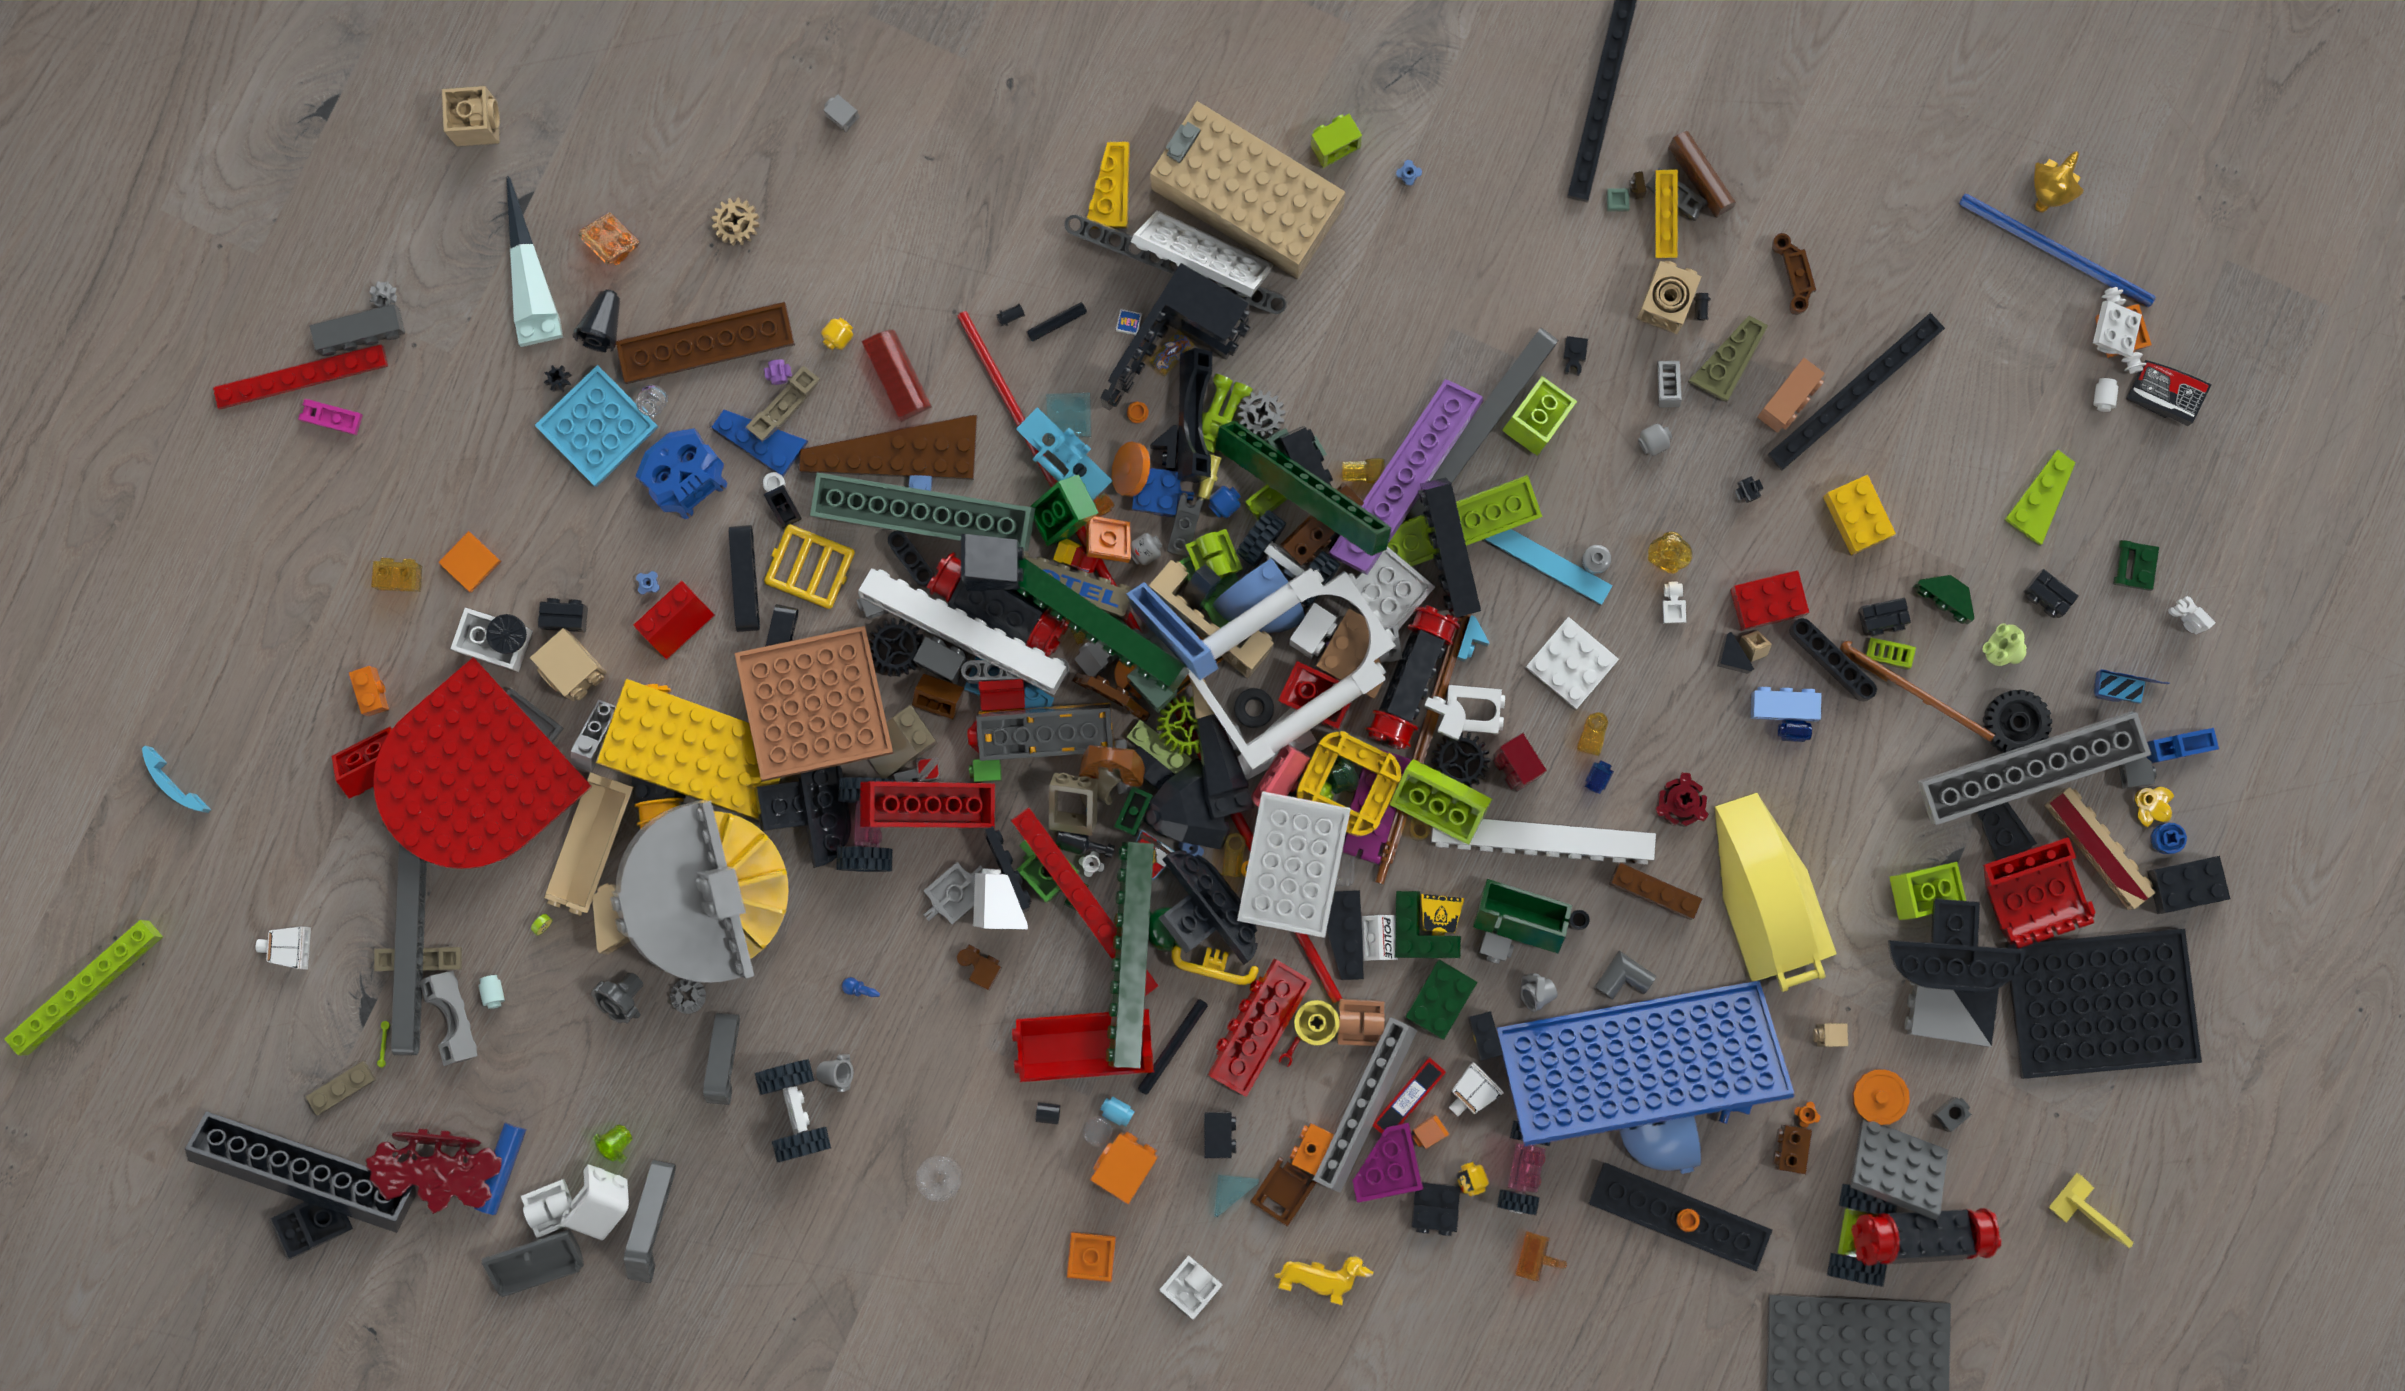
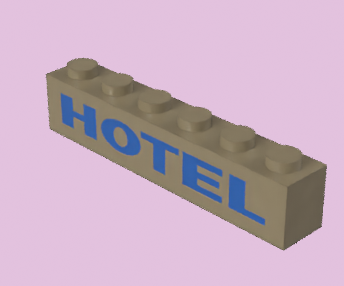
M1024 552V558L1108 614L1125 620L1128 619L1132 606L1126 593L1131 591V587L1119 584L1117 587L1111 585V581L1099 577L1096 580L1090 578L1091 574L1078 570V573L1069 571L1070 567L1058 563L1057 566L1049 564L1050 561L1048 559L1038 556L1036 560L1030 558L1029 553Z

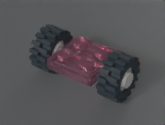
M1513 1120L1510 1138L1523 1141L1519 1121ZM1550 1142L1541 1143L1540 1145L1550 1146ZM1516 1143L1508 1188L1515 1189L1516 1192L1500 1189L1497 1203L1498 1208L1521 1214L1537 1215L1540 1197L1524 1193L1525 1191L1537 1193L1540 1187L1541 1170L1546 1158L1545 1148L1535 1147L1534 1145L1524 1146V1144Z

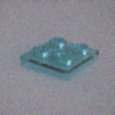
M1090 393L1046 394L1047 417L1060 430L1065 432L1070 427L1078 438L1092 437ZM1048 433V439L1055 438L1053 434Z

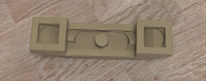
M803 365L789 380V385L763 412H759L746 426V429L762 442L765 441L801 406L819 383L820 378Z
M462 947L423 948V971L462 969ZM395 949L374 950V971H394Z

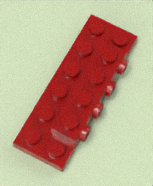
M1274 958L1264 977L1260 976L1258 980L1255 979L1249 987L1251 993L1247 999L1244 998L1238 1006L1240 1012L1236 1019L1232 1018L1227 1025L1229 1031L1226 1037L1220 1038L1217 1042L1216 1049L1218 1051L1216 1054L1219 1056L1209 1071L1208 1076L1247 1097L1306 994L1312 980Z

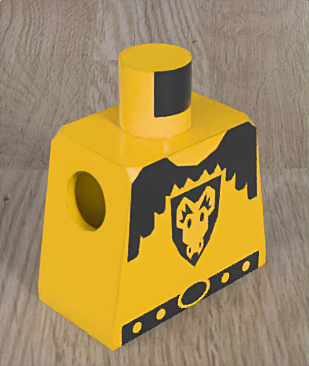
M1421 894L1423 931L1432 932V936H1445V933L1454 934L1464 898Z

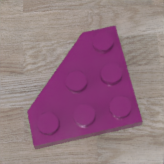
M1409 1123L1389 1126L1384 1130L1352 1181L1357 1203L1423 1190Z

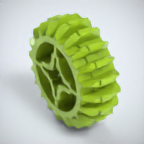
M1182 696L1181 703L1177 698H1174V706L1168 703L1166 708L1169 711L1161 709L1160 713L1164 717L1157 718V721L1163 724L1157 726V730L1164 731L1159 735V739L1167 738L1163 745L1167 746L1171 743V752L1178 747L1179 755H1182L1183 750L1186 749L1187 755L1190 756L1192 753L1191 748H1193L1195 753L1198 754L1200 752L1199 739L1191 742L1192 731L1198 730L1197 720L1193 719L1190 716V711H1188V709L1195 711L1193 696H1191L1189 702H1187L1186 696ZM1181 710V720L1169 724L1170 716L1174 712ZM1185 718L1186 721H1188L1192 725L1190 726L1188 733L1187 730H1184V728L1181 727V725H1183L1185 721ZM1170 730L1181 733L1185 742L1177 740Z

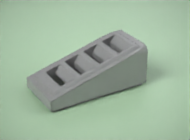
M1658 361V406L1660 408L1680 407L1682 400L1680 361ZM1663 370H1675V373H1663ZM1663 379H1675V381H1663ZM1675 387V390H1664V388Z

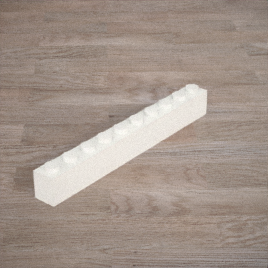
M871 568L858 590L861 598L1055 695L1067 673L1066 666H1064L1065 663L1055 657L1051 659L1045 656V653L1035 647L1031 649L1025 646L1026 644L1018 638L1011 639L998 628L993 630L987 627L984 621L978 618L973 620L967 617V614L961 609L956 608L953 610L947 607L948 604L938 598L934 600L928 597L929 595L921 589L914 590L901 579L896 581L881 569L876 571Z
M1489 819L1482 820L1469 845L1432 827L1431 843H1436L1435 847L1449 848V844L1458 845L1457 849L1471 850V846L1480 847V851L1493 852V848L1502 849V853L1515 854V850L1524 851V855L1537 856V852H1545L1546 857H1559V854H1568L1569 859H1581L1582 856H1590L1592 861H1604L1605 857L1613 858L1612 862L1626 863V859L1635 860V864L1648 865V861L1654 860L1656 839L1655 833Z

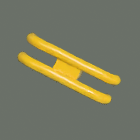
M1177 946L1172 948L1171 958L1173 963L1179 969L1237 985L1250 984L1258 975L1259 969L1257 966H1252L1246 976L1224 972L1229 954L1226 951L1223 953V959H1218L1220 950L1216 949L1214 957H1210L1212 948L1207 947L1203 966L1183 961L1181 959V949Z

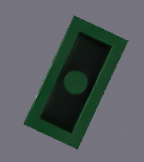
M1132 786L1114 827L1136 837L1149 803L1153 799V795Z

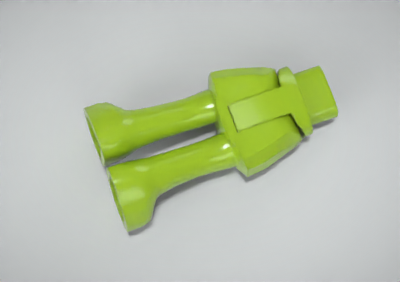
M1217 373L1213 377V382L1216 386L1213 402L1208 412L1202 413L1204 442L1207 450L1211 453L1215 451L1219 426L1232 421L1241 400L1244 397H1249L1253 391L1251 387L1235 382L1223 415L1220 416L1218 414L1233 381Z

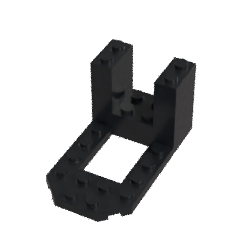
M1180 263L1111 373L1108 380L1111 385L1108 390L1104 389L1100 397L1102 407L1110 411L1113 407H1117L1125 392L1127 394L1130 392L1134 385V377L1136 374L1140 375L1146 366L1144 361L1147 356L1151 357L1157 348L1155 345L1159 338L1163 339L1169 329L1167 325L1226 360L1229 355L1234 356L1239 347L1237 342L1241 337L1245 338L1251 328L1248 326V317L1251 313L1249 311V303L1183 263Z

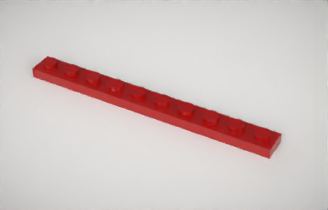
M1028 807L1011 819L1012 823L1111 959L1115 958L1116 949L1113 948V938L1117 936V927H1115L1109 916ZM1147 969L1145 996L1159 986Z

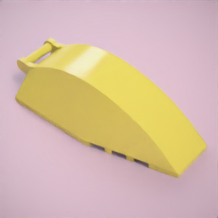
M1758 793L1715 806L1716 830L1719 843L1718 853L1721 865L1720 875L1723 888L1722 898L1751 981H1758L1776 975L1780 989L1784 992L1789 987L1819 978V980L1824 979L1825 972L1820 960L1836 955V951L1808 870ZM1813 963L1814 970L1785 979L1784 972Z

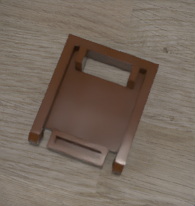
M1280 1156L1250 1202L1288 1227L1317 1182L1312 1180L1309 1186L1305 1183L1310 1176L1288 1161L1281 1168L1280 1165L1284 1158ZM1267 1196L1285 1208L1281 1216L1263 1204Z

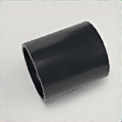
M1584 910L1573 911L1570 914L1568 925L1576 931L1585 929L1589 925L1590 917ZM1575 914H1580L1584 917V924L1582 926H1576L1573 923Z
M1038 1102L1036 1122L1058 1125L1061 1105Z

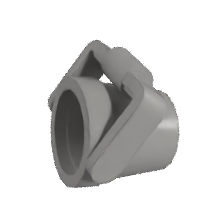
M1530 973L1522 977L1520 998L1530 1011L1536 1012L1557 998V990L1550 979L1540 977L1539 974Z
M850 1054L837 1055V1060L821 1062L816 1072L818 1081L837 1087V1092L850 1090L854 1073L850 1062Z

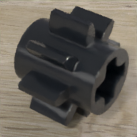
M551 365V370L544 372L548 378L544 383L551 385L550 390L553 392L556 389L564 392V388L567 385L571 386L568 378L572 375L570 372L564 373L565 367L563 365L559 369ZM555 377H562L561 380H554Z
M1751 476L1737 483L1739 488L1736 489L1735 493L1739 500L1744 498L1746 503L1760 498L1761 494L1759 491H1762L1764 488L1760 479L1754 481Z

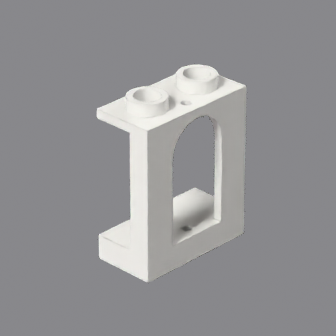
M1448 686L1446 705L1448 706L1452 698L1457 700V697L1486 699L1493 702L1496 706L1493 719L1489 721L1465 720L1463 731L1497 735L1499 730H1503L1504 718L1500 717V708L1504 709L1505 695H1501L1502 689Z

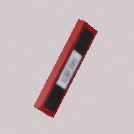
M1429 1057L1375 1119L1372 1126L1383 1134L1386 1127L1402 1124L1443 1077L1446 1071Z

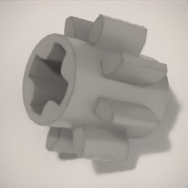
M377 281L376 287L371 286L370 302H374L378 308L388 306L391 302H396V288L392 287L388 281L381 283Z

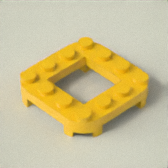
M1343 731L1333 732L1323 737L1317 745L1298 785L1296 797L1345 807L1320 795L1321 789L1338 755L1376 773L1375 781L1360 812L1358 813L1350 809L1346 833L1350 835L1366 836L1379 826L1394 791L1401 780V769L1392 754L1348 735L1349 733Z

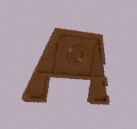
M1076 673L1072 679V682L1087 690L1091 689L1127 709L1130 714L1147 722L1151 715L1129 697L1128 691L1119 686L1116 689L1110 687L1109 681L1101 676L1094 678L1089 675Z

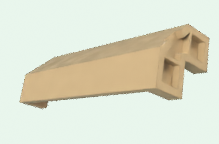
M591 772L587 781L592 788L580 798L544 898L548 899L547 904L559 908L561 904L570 907L569 912L580 916L582 912L588 913L592 902V895L595 894L633 789L632 786Z

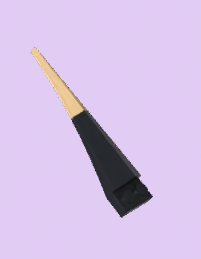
M1190 678L1200 743L1205 800L1211 820L1252 810L1254 805L1248 789L1249 784L1226 729Z

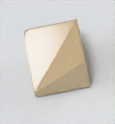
M1758 630L1742 636L1739 645L1751 662L1767 656L1772 645Z

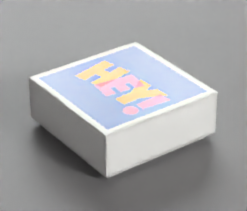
M1120 309L1116 332L1136 335L1139 330L1142 313Z

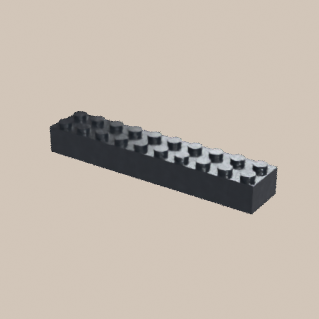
M207 1111L185 1148L189 1162L395 1233L398 1232L416 1197V1188L412 1184L402 1195L386 1200L379 1192V1188L374 1186L370 1180L371 1170L367 1169L364 1165Z

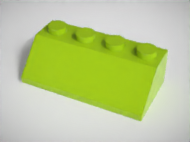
M1413 759L1405 769L1390 805L1469 845L1490 806L1492 798Z

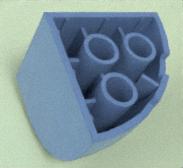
M1271 558L1227 589L1215 600L1212 606L1223 618L1231 622L1287 584L1288 581ZM1299 602L1259 631L1278 633L1300 625L1305 617L1301 603Z
M1694 1116L1619 1129L1627 1151L1635 1160L1646 1167L1661 1171L1680 1170L1681 1174L1693 1172V1167L1700 1166L1701 1164L1700 1144Z

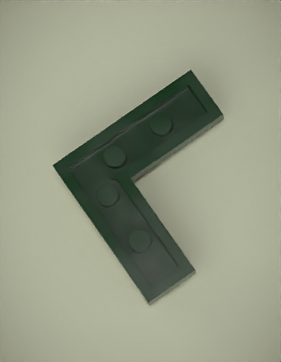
M1396 891L1395 958H1461V936H1420V891Z

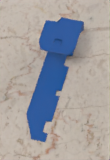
M2101 669L2096 672L2094 696L2097 699L2113 702L2123 700L2099 694L2101 672L2151 683H2170Z

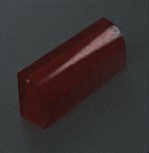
M886 330L862 341L901 422L932 408L895 330Z

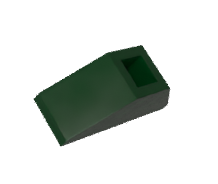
M1952 575L1920 579L1913 585L1920 596L1924 598L1929 597L1935 601L1934 604L1937 608L1952 613L1953 618L1957 622L1969 624L1974 620L1969 587Z

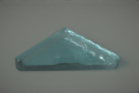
M1218 1175L1214 1217L1221 1215L1259 1183V1179Z

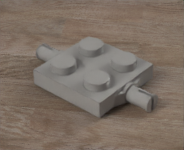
M957 862L928 886L924 892L931 899L933 907L923 914L927 917L926 919L930 921L940 913L953 925L974 907L975 873H979L984 868L980 865L970 874Z

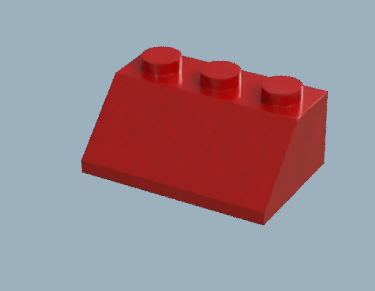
M681 580L633 626L668 660L705 626L715 614Z
M391 726L331 756L335 780L349 799L361 795L366 790L374 787L375 764L382 744L392 730Z

